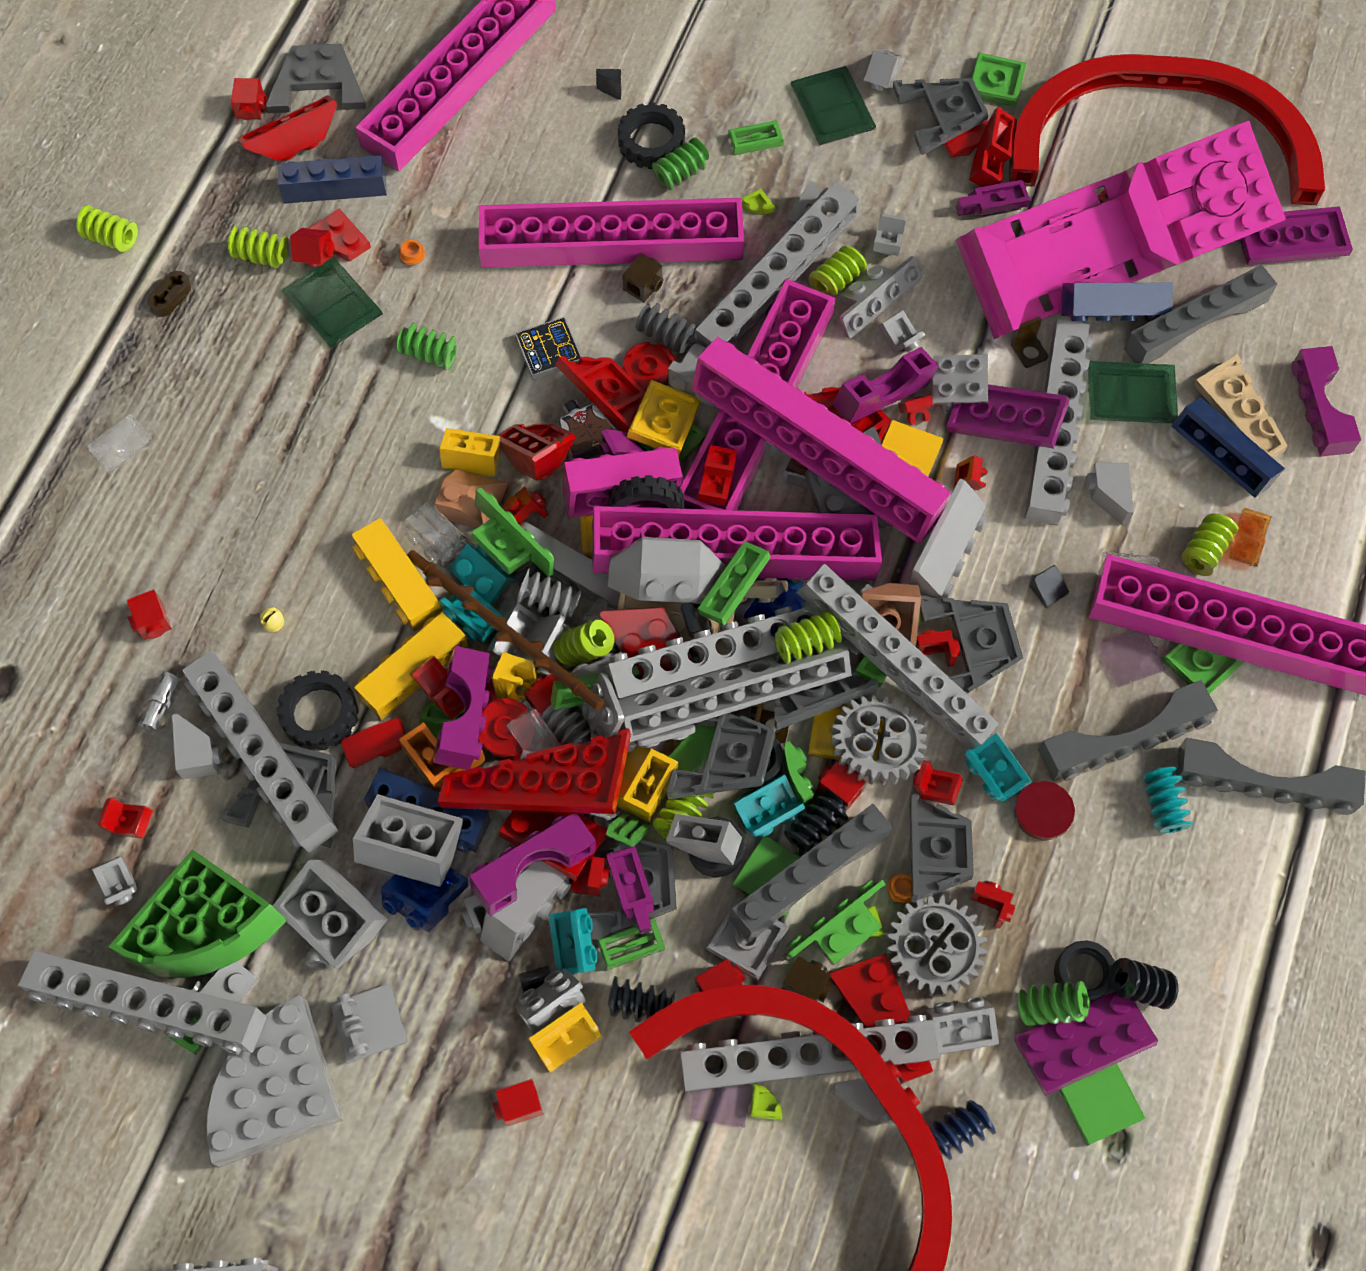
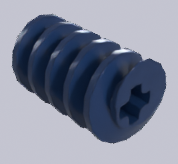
M972 1100L966 1102V1110L958 1106L955 1109V1116L952 1113H946L944 1115V1122L940 1119L934 1120V1130L928 1126L941 1154L949 1161L952 1159L951 1148H954L959 1154L963 1153L961 1144L963 1141L972 1148L974 1147L972 1136L976 1135L981 1141H984V1129H987L992 1135L996 1134L993 1122L985 1109Z

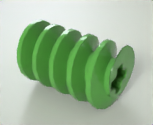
M693 137L689 142L683 143L681 147L675 148L673 153H667L665 158H659L656 163H652L654 174L659 182L671 191L674 188L673 182L679 186L682 183L681 177L684 180L690 179V173L692 175L698 174V168L701 170L706 169L705 160L709 159L708 150L698 138Z
M413 322L409 329L404 327L400 331L396 349L399 354L406 353L408 357H416L420 361L426 360L429 364L435 363L440 368L445 366L449 370L456 356V337L452 336L446 342L447 335L443 332L437 339V331L435 329H432L429 335H427V327L422 326L419 332H417V324Z
M1083 981L1076 983V990H1074L1071 982H1066L1064 990H1062L1059 983H1054L1052 991H1050L1047 984H1042L1040 994L1035 985L1029 986L1028 995L1023 989L1019 991V1013L1023 1022L1028 1026L1036 1025V1023L1045 1025L1048 1022L1057 1024L1060 1021L1069 1023L1072 1020L1081 1022L1089 1013V997Z

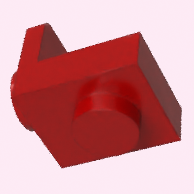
M525 486L514 496L509 497L501 507L505 512L509 511L512 513L518 524L534 510L543 518L549 515L545 507L547 502L543 496L537 491L532 493Z
M927 630L917 635L916 648L924 655L944 652L947 666H954L957 656H960V647L958 640L953 639L951 630L940 632Z
M923 760L920 769L916 770L913 778V785L918 794H920L921 799L953 806L963 782L961 774L933 769L930 761Z
M107 798L97 825L116 836L143 838L153 810L146 806L123 804L114 798Z
M592 857L591 864L586 866L577 881H572L571 891L573 893L601 897L602 888L608 887L610 869L606 868L605 858Z
M992 881L977 882L970 900L999 910L994 927L1000 929L1004 921L1010 922L1015 910V905L1011 904L1012 893L1002 890L999 884Z

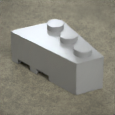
M537 861L528 865L519 875L516 882L517 901L491 917L486 911L480 941L509 962L539 922L550 913L558 898L562 899L571 888L570 878L543 861Z

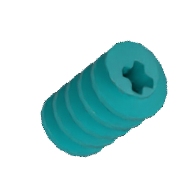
M1176 767L1154 769L1143 776L1144 783L1148 784L1145 789L1146 793L1151 796L1148 799V803L1154 807L1151 810L1152 817L1156 818L1153 825L1155 829L1160 830V833H1175L1193 826L1192 821H1183V818L1190 815L1191 812L1190 810L1180 808L1187 804L1188 800L1187 798H1178L1179 794L1185 792V788L1175 787L1176 783L1183 780L1182 776L1172 774L1177 770Z

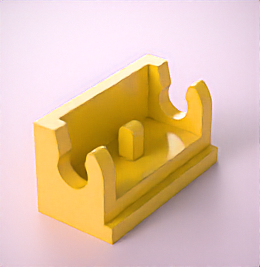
M446 428L439 448L441 468L449 470L459 469L475 474L496 476L497 460H500V436Z
M505 652L502 653L492 677L497 699L509 698L519 700L520 697L525 699L524 696L517 695L516 690L520 687L528 690L534 681L537 680L533 661Z
M581 1002L530 1037L529 1041L548 1071L552 1072L601 1038L602 1035Z

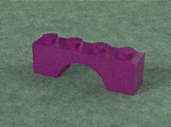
M1333 346L1301 349L1292 362L1291 369L1299 384V397L1304 401L1306 421L1310 423L1313 431V444L1318 448L1320 457L1350 454L1361 441L1355 417L1335 409L1325 395V386L1331 383L1339 371Z
M920 347L903 355L890 370L877 379L868 381L862 374L843 383L832 405L851 424L926 388L935 374L938 364Z
M459 646L454 647L449 660L445 686L459 695L464 704L465 714L454 721L443 722L437 737L433 763L469 770L474 759L479 760L482 742H478V735L483 733L486 716L481 714L482 708H486L489 699V691L485 690V685L490 682L493 666L488 665L490 653Z
M572 813L569 816L562 815L555 819L551 827L542 832L538 830L530 834L523 844L516 848L511 846L501 852L499 858L489 864L485 862L477 866L469 876L470 887L491 917L517 901L516 882L520 873L528 865L541 860H553L570 868L595 853L596 840L577 813Z

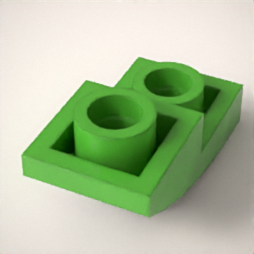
M697 726L695 732L689 734L669 757L678 761V770L699 771L708 759L716 730L715 727Z
M789 740L784 744L783 750L785 774L797 800L807 807L812 803L814 796V787L806 776L801 777L805 773L807 758L798 746L794 747Z

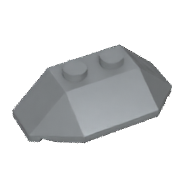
M641 537L618 554L610 557L607 585L616 591L641 601L699 603L705 599L726 566L701 540Z

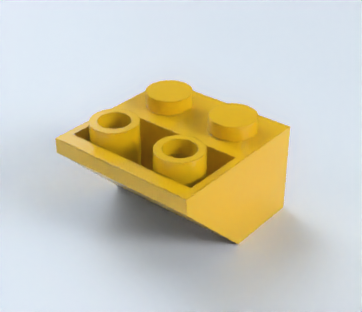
M636 746L633 752H628L617 807L651 823L667 794L673 769L678 770V761L652 748Z

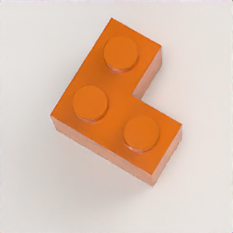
M424 722L399 739L405 754L435 791H441L444 775L467 770L433 763L437 739ZM481 750L479 760L474 759L470 769L486 762L483 750Z

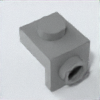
M881 214L873 251L879 252L884 256H898L906 219Z
M904 310L878 325L895 353L903 349L906 353L920 345L918 340L925 336L923 330L916 332Z
M123 855L92 869L105 895L104 902L106 905L114 902L116 906H119L133 899L132 893L136 892L138 886Z
M474 893L473 896L463 899L467 909L462 910L461 913L467 928L474 926L478 934L482 932L477 915L485 913L486 910Z

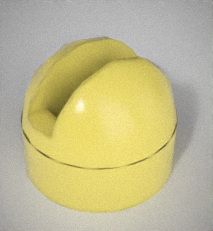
M269 607L260 614V623L266 631L276 632L283 627L284 617L278 609Z

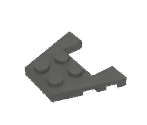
M342 44L291 46L267 100V112H291V91L342 89L343 110L366 109L365 99Z
M972 78L940 79V83H926L924 79L915 80V83L902 84V80L893 81V90L899 104L925 97L937 124L935 127L915 132V141L921 155L932 151L988 120V111Z
M871 427L863 433L871 436L875 442L882 446L875 427ZM808 469L806 471L805 477L818 513L876 515ZM877 516L879 528L894 527Z
M921 595L920 615L922 623L948 617L952 618L967 673L950 676L949 678L967 694L1023 659L1008 603L978 600L962 601L954 600V598L943 597L941 599Z
M730 713L693 723L698 726L716 728L705 770L703 773L673 769L667 795L668 799H677L762 786L775 739L774 729L745 716L737 717Z
M279 743L333 821L336 764L334 756ZM276 768L272 769L268 773L267 777L271 776L275 772ZM256 779L251 781L247 788L243 787L237 794L238 799L233 806L223 812L221 819L224 822L247 828L250 827L259 801L262 799L256 790L260 786ZM291 790L285 792L282 799L289 796ZM333 836L321 844V846L331 848Z
M607 836L595 854L612 853L631 846ZM641 839L635 846L654 902V912L648 914L651 920L677 909L673 847ZM617 890V911L587 913L590 915L593 929L590 933L592 942L637 925L635 918L628 920L626 914H624Z

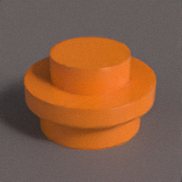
M406 240L399 249L400 260L407 265L419 264L425 258L423 245L416 240Z
M899 873L889 880L887 893L894 902L899 904L911 902L910 875Z

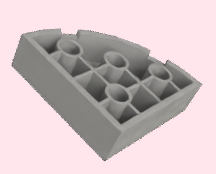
M302 995L276 1006L265 1014L267 1018L253 1053L241 1050L239 1055L229 1053L214 1083L208 1108L207 1142L212 1164L223 1167L343 1121L309 1003Z

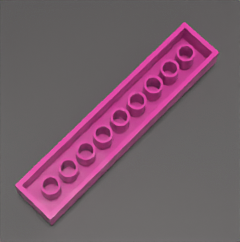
M481 0L355 127L360 147L373 156L381 155L384 163L400 172L556 11L555 0Z
M741 198L479 205V254L482 268L633 263L640 254L648 258H654L658 262L743 260L744 231Z
M786 279L747 356L754 358L770 372L778 374L782 380L794 388H798L831 321L835 297ZM720 409L680 487L684 495V509L738 510L766 453L767 440ZM710 445L738 450L726 506L698 501V493Z
M718 336L698 357L692 390L917 543L921 544L937 524L952 493L943 484L935 482L923 474L919 468L911 466L899 458L895 452L887 450L875 442L871 436L863 434L851 426L847 420L839 418L823 404L815 402L806 396L802 390L794 388L782 380L778 374L770 372L754 358L746 356L737 350L733 344L725 342Z
M594 506L592 522V573L608 574L610 557L618 554L641 537L701 540L725 563L726 567L743 542L746 541L769 551L771 556L757 578L809 579L825 563L842 580L876 581L882 564L877 515Z
M1110 554L1106 555L1099 570L1088 618L1366 696V625Z

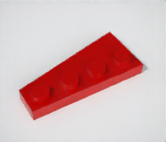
M886 953L829 973L831 975V982L838 988L847 1005L863 1023L864 1029L876 1027L875 1021L894 1019L895 1025L907 1023L906 1017H911ZM899 1032L895 1037V1043L900 1049L908 1050L912 1045V1038L906 1032ZM871 1036L880 1050L881 1043L879 1039L875 1036ZM930 1061L895 1065L901 1074L899 1079L902 1083L933 1072Z

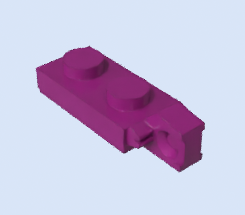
M1023 180L974 188L973 192L967 194L968 196L958 198L956 210L959 216L972 213L978 216L1028 207L1031 200Z
M636 846L606 854L624 914H626L628 920L635 918L640 934L652 931L648 914L654 912V902Z

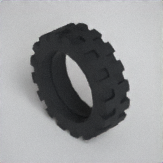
M649 102L648 105L639 104L635 109L630 108L627 111V115H623L620 119V124H618L620 152L623 156H626V160L632 164L634 162L639 168L645 166L648 169H653L652 163H656L659 158H665L667 153H673L675 148L681 147L685 143V125H683L682 117L678 116L677 111L673 108H667L665 104L655 105L654 102ZM659 124L667 128L673 137L661 147L646 148L636 144L632 140L631 134L642 125Z
M645 475V478L635 476L631 477V480L628 481L626 479L622 480L620 485L613 486L612 492H609L608 507H626L637 501L650 500L665 504L666 506L663 508L684 509L682 489L676 487L675 482H668L663 477L653 478L651 475Z
M321 670V673L309 671L307 675L301 676L300 674L296 676L294 682L288 683L284 687L285 692L283 695L280 694L278 699L280 705L277 707V715L287 737L293 740L297 746H305L309 750H315V748L327 750L329 746L333 744L337 746L344 737L350 736L352 726L357 724L358 719L356 715L359 713V709L349 684L346 681L344 682L339 675L335 673L330 675L329 671ZM318 690L332 691L338 695L341 700L342 709L340 716L334 724L319 731L304 730L298 726L295 721L294 712L296 705L302 697Z

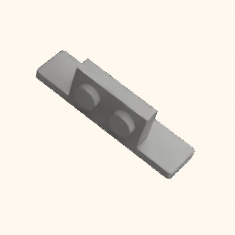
M910 256L895 270L876 264L840 294L843 304L851 306L839 318L846 337H854L922 278L916 257Z
M236 961L227 967L206 974L200 982L198 980L194 981L188 990L240 1002L257 982L258 978Z

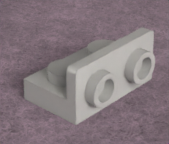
M982 997L967 998L965 1003L955 1005L952 1002H940L935 1004L934 1008L927 1009L928 1018L935 1022L939 1054L999 1044L994 1007L988 1000H984Z

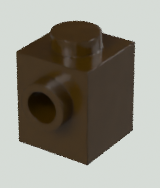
M640 254L622 275L623 290L645 303L653 292L659 291L663 284L662 265L654 258H648Z
M798 956L786 976L781 989L824 1003L832 989V986L828 985L831 975L826 973L827 968L814 960L808 962Z

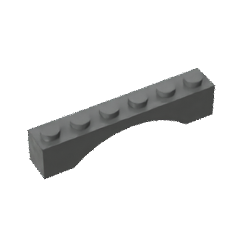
M1260 265L1131 331L1124 350L1136 366L1141 368L1161 358L1182 340L1204 326L1231 314L1247 313L1267 303L1277 286V282L1263 265Z
M1200 680L1176 689L1163 711L1148 724L1134 731L1120 735L1095 736L1069 730L1043 740L1038 751L1052 780L1056 781L1063 778L1064 781H1068L1080 775L1081 770L1090 768L1091 771L1099 769L1107 764V760L1115 757L1117 760L1125 759L1134 753L1133 750L1141 747L1143 750L1151 749L1160 743L1159 740L1167 737L1170 740H1174L1186 733L1185 730L1195 727L1196 730L1205 728L1212 723L1211 719L1218 709L1203 681Z
M1186 737L1178 749L1176 775L1182 776V781L1188 786L1200 787L1205 785L1214 787L1219 792L1237 791L1251 798L1264 796L1274 798L1275 802L1283 804L1296 802L1304 804V807L1309 809L1328 808L1341 815L1352 814L1364 805L1365 770L1335 765L1324 772L1310 776L1295 778L1277 777L1257 772L1239 763L1214 742Z
M871 804L734 906L730 913V922L747 943L751 942L772 926L785 912L821 882L849 863L865 856L886 840L893 826L878 808Z

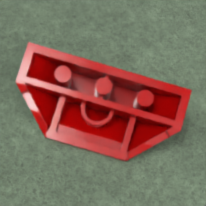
M329 95L324 96L236 139L247 150L277 161L290 160L296 156L297 152L303 149L311 150L319 145L318 142L325 139L337 107L336 101Z
M515 424L497 435L500 436V449L516 470L536 481L547 479L553 474V470L560 467L576 438L574 433L555 424H532L528 426Z

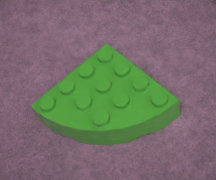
M192 849L108 947L127 963L145 973L160 977L186 978L208 974L244 958L270 939L287 919L269 902Z

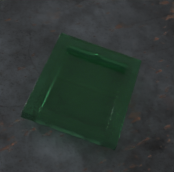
M847 66L791 81L790 85L819 146L876 129V125Z
M334 256L324 262L322 266H317L282 289V293L330 348H333L383 315L381 309Z
M1089 361L1088 392L1090 420L1173 424L1178 418L1175 365Z

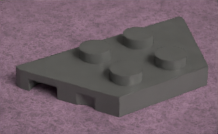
M851 668L852 676L777 698L775 699V729L785 728L847 704L851 700L860 699L861 696L865 697L877 692L878 684L873 679L867 682L856 676V670Z
M911 792L909 798L911 901H918L972 880L974 875L972 820L960 814H954L948 808L938 803L936 806H933L921 800L920 794Z

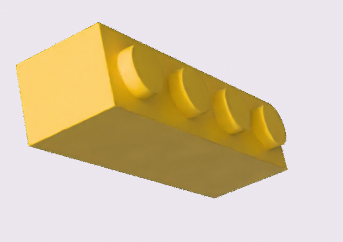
M381 517L351 534L355 543L351 547L359 561L364 559L369 565L366 568L369 576L374 583L379 580L382 584L381 593L389 604L395 603L398 608L395 613L403 625L409 624L412 630L416 631L428 619L437 617L442 612L440 602Z
M443 612L437 617H431L425 622L422 630L415 636L407 637L401 644V648L393 654L386 655L374 671L364 674L358 680L354 688L359 699L382 721L420 688L410 676V673L431 655L435 656L443 667L449 663L455 646L468 647L465 634Z

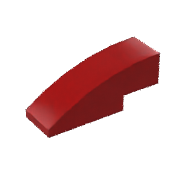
M999 107L994 109L987 123L971 167L969 180L980 187L1000 184L1003 178L1005 162L1012 157L1017 119Z

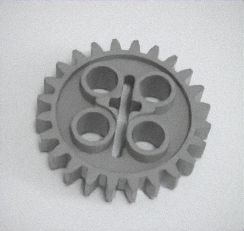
M876 695L872 696L871 702H868L864 696H861L859 704L851 700L849 707L843 706L840 715H836L835 725H833L830 733L833 735L830 745L835 746L833 755L841 756L839 765H850L847 771L848 774L853 773L855 770L859 772V781L864 776H868L869 784L872 785L875 778L880 780L881 785L885 786L889 778L895 785L898 782L899 776L907 780L910 772L914 774L925 757L924 754L927 746L924 743L927 735L921 734L924 725L915 724L918 715H907L910 707L907 706L902 710L898 708L899 700H896L891 705L889 704L888 696H885L882 702H878ZM880 719H883L884 727L880 737L881 746L878 751L877 761H874V750L878 739L876 734L880 727ZM862 722H866L871 726H866ZM891 729H895V730L899 731L900 733L894 732V731H892ZM857 747H862V748H864V749L867 750V751H862V750L858 749ZM887 754H892L896 758L889 757Z
M931 895L928 896L926 904L921 899L915 901V909L907 903L904 907L906 915L897 912L895 918L899 923L891 922L889 928L896 933L888 934L886 938L888 942L894 944L886 950L888 954H895L890 964L891 966H900L896 973L897 977L904 974L908 976L905 982L906 986L910 985L913 981L917 983L916 992L918 993L925 986L928 987L929 996H932L935 988H938L941 996L944 997L947 993V987L956 994L959 991L958 983L967 988L970 985L968 977L976 979L979 975L974 968L982 969L985 964L978 958L985 957L988 952L979 947L987 941L985 937H978V934L984 927L983 925L974 926L973 922L977 915L967 917L965 913L968 906L958 910L956 908V899L950 905H947L943 895L938 903L934 902ZM934 918L938 920L941 929H930L926 924V919ZM948 925H953L954 929L945 938L941 947L934 952L926 965L921 967L919 962L929 952L933 943L939 939ZM958 937L962 939L965 943V949L958 950L954 948L951 944V938ZM911 941L918 942L922 946L923 952L919 954L912 953L908 949L907 943ZM932 962H944L947 966V972L943 974L936 972L933 969Z

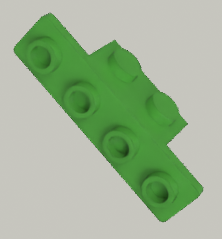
M481 487L476 489L475 504L490 520L472 531V539L508 575L531 560L547 576H551L554 573V557L547 548H542L535 541L533 534L527 529L524 530L517 523L512 513L509 511L505 512L491 493L487 494Z
M869 880L857 889V892L860 894L852 901L846 898L833 908L836 914L827 920L823 916L810 926L813 932L804 939L799 935L786 945L789 950L783 954V957L786 960L793 958L814 941L831 965L838 963L882 928L863 902L886 885L885 882L880 880L874 883L872 880Z

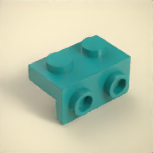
M467 543L448 569L463 584L472 586L474 588L473 591L490 605H494L509 583H516L513 579L515 575L513 573L508 575L478 544Z
M475 591L470 594L495 615L505 618ZM454 596L449 600L443 597L439 601L442 612L453 623H457L463 628L461 631L470 641L474 642L477 640L484 646L497 633V630L472 610L463 608L461 606L462 602Z
M998 733L986 739L981 746L973 750L967 749L964 752L968 758L965 761L967 767L975 776L977 774L981 776L985 782L982 787L992 800L996 798L998 801L1005 802L1033 782Z
M782 773L763 783L762 786H758L731 801L745 832L758 838L774 831L773 827L781 822L789 823L797 819L799 812L805 809L804 804L797 800L786 775Z
M587 908L548 914L556 970L561 971L565 968L571 974L596 970L597 952L592 945L590 934L593 924L590 915L587 914Z

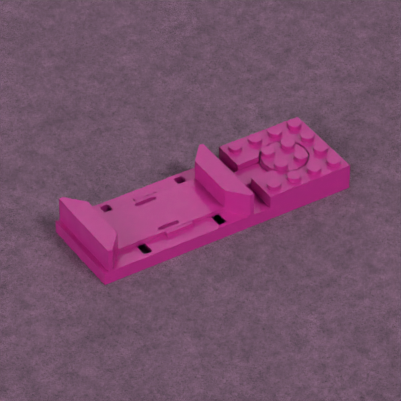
M1248 120L1155 157L1146 163H1137L1126 171L983 228H974L955 241L993 338L996 339L1019 329L1020 324L1039 316L1043 320L1062 312L1063 283H1134L1285 221L1286 218ZM1104 187L1109 201L1101 204L1096 189ZM1019 220L1024 235L1016 238L1011 223ZM1132 260L1137 273L1136 276L1129 278L1124 266V262ZM1045 294L1048 295L1053 310L1044 312L1039 299L1040 296Z

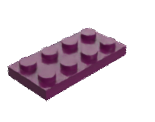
M1340 206L1285 211V221L1240 239L1247 266L1349 256L1353 250Z
M988 384V402L954 403L946 427L948 432L1054 449L1069 405V398L1065 395Z
M1115 991L1090 1002L1088 1016L1081 1022L1073 1020L1069 1023L1060 1021L1057 1024L1048 1022V1024L1039 1025L1015 1036L1014 1042L1045 1096L1157 1045V1037L1134 1001L1119 997Z

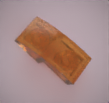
M1248 508L1242 509L1238 521L1239 529L1237 534L1234 535L1229 559L1257 567L1272 516Z

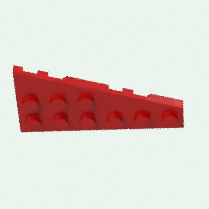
M627 728L619 730L617 735L605 738L602 735L591 737L590 742L578 745L568 743L526 754V758L515 761L510 759L502 760L496 766L484 769L478 766L469 770L444 775L438 803L441 808L615 814L631 732Z

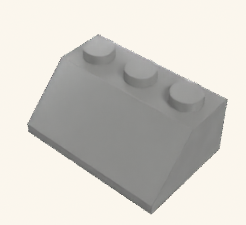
M377 794L353 837L354 862L440 887L452 864L463 818Z
M309 860L273 904V907L287 919L286 922L335 969L339 968L367 946L389 920L326 860Z

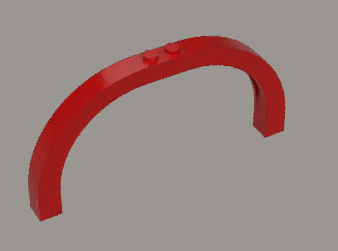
M1109 55L1093 58L1061 71L1043 84L1023 109L1017 124L1012 157L1009 161V182L1023 180L1025 186H1035L1039 173L1040 135L1044 127L1063 106L1085 94L1116 87L1185 90L1209 94L1233 103L1247 111L1266 127L1280 146L1286 160L1289 173L1291 204L1317 206L1325 191L1324 168L1318 142L1311 127L1293 103L1270 84L1239 68L1206 59L1178 56Z
M732 985L698 992L673 1002L629 1031L647 1060H650L675 1041L701 1026L737 1016L759 1015L791 1021L812 1030L828 1040L849 1059L897 1127L913 1158L921 1191L922 1214L916 1250L907 1271H944L951 1242L952 1200L948 1174L940 1149L930 1128L916 1108L920 1101L910 1087L904 1090L897 1080L901 1074L890 1059L885 1062L869 1040L850 1022L825 1005L795 992L760 985Z

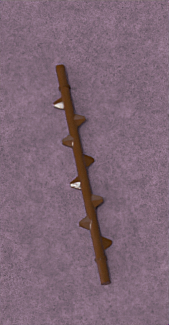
M411 550L407 554L410 561L422 570L425 576L430 577L426 583L428 586L443 587L462 602L461 606L463 608L472 610L499 632L496 636L498 642H512L534 660V665L543 667L572 690L573 695L579 696L597 711L602 709L605 703L604 700L587 688L583 681H578L579 677L577 675L568 673L541 651L544 646L543 642L528 641L506 623L505 618L495 615L470 595L474 589L472 586L456 584L437 569L434 563L427 561L415 550Z

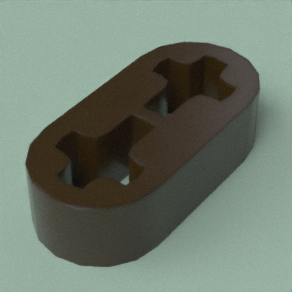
M182 271L170 272L151 292L147 302L154 315L159 317L170 315L189 294L191 284L187 275Z

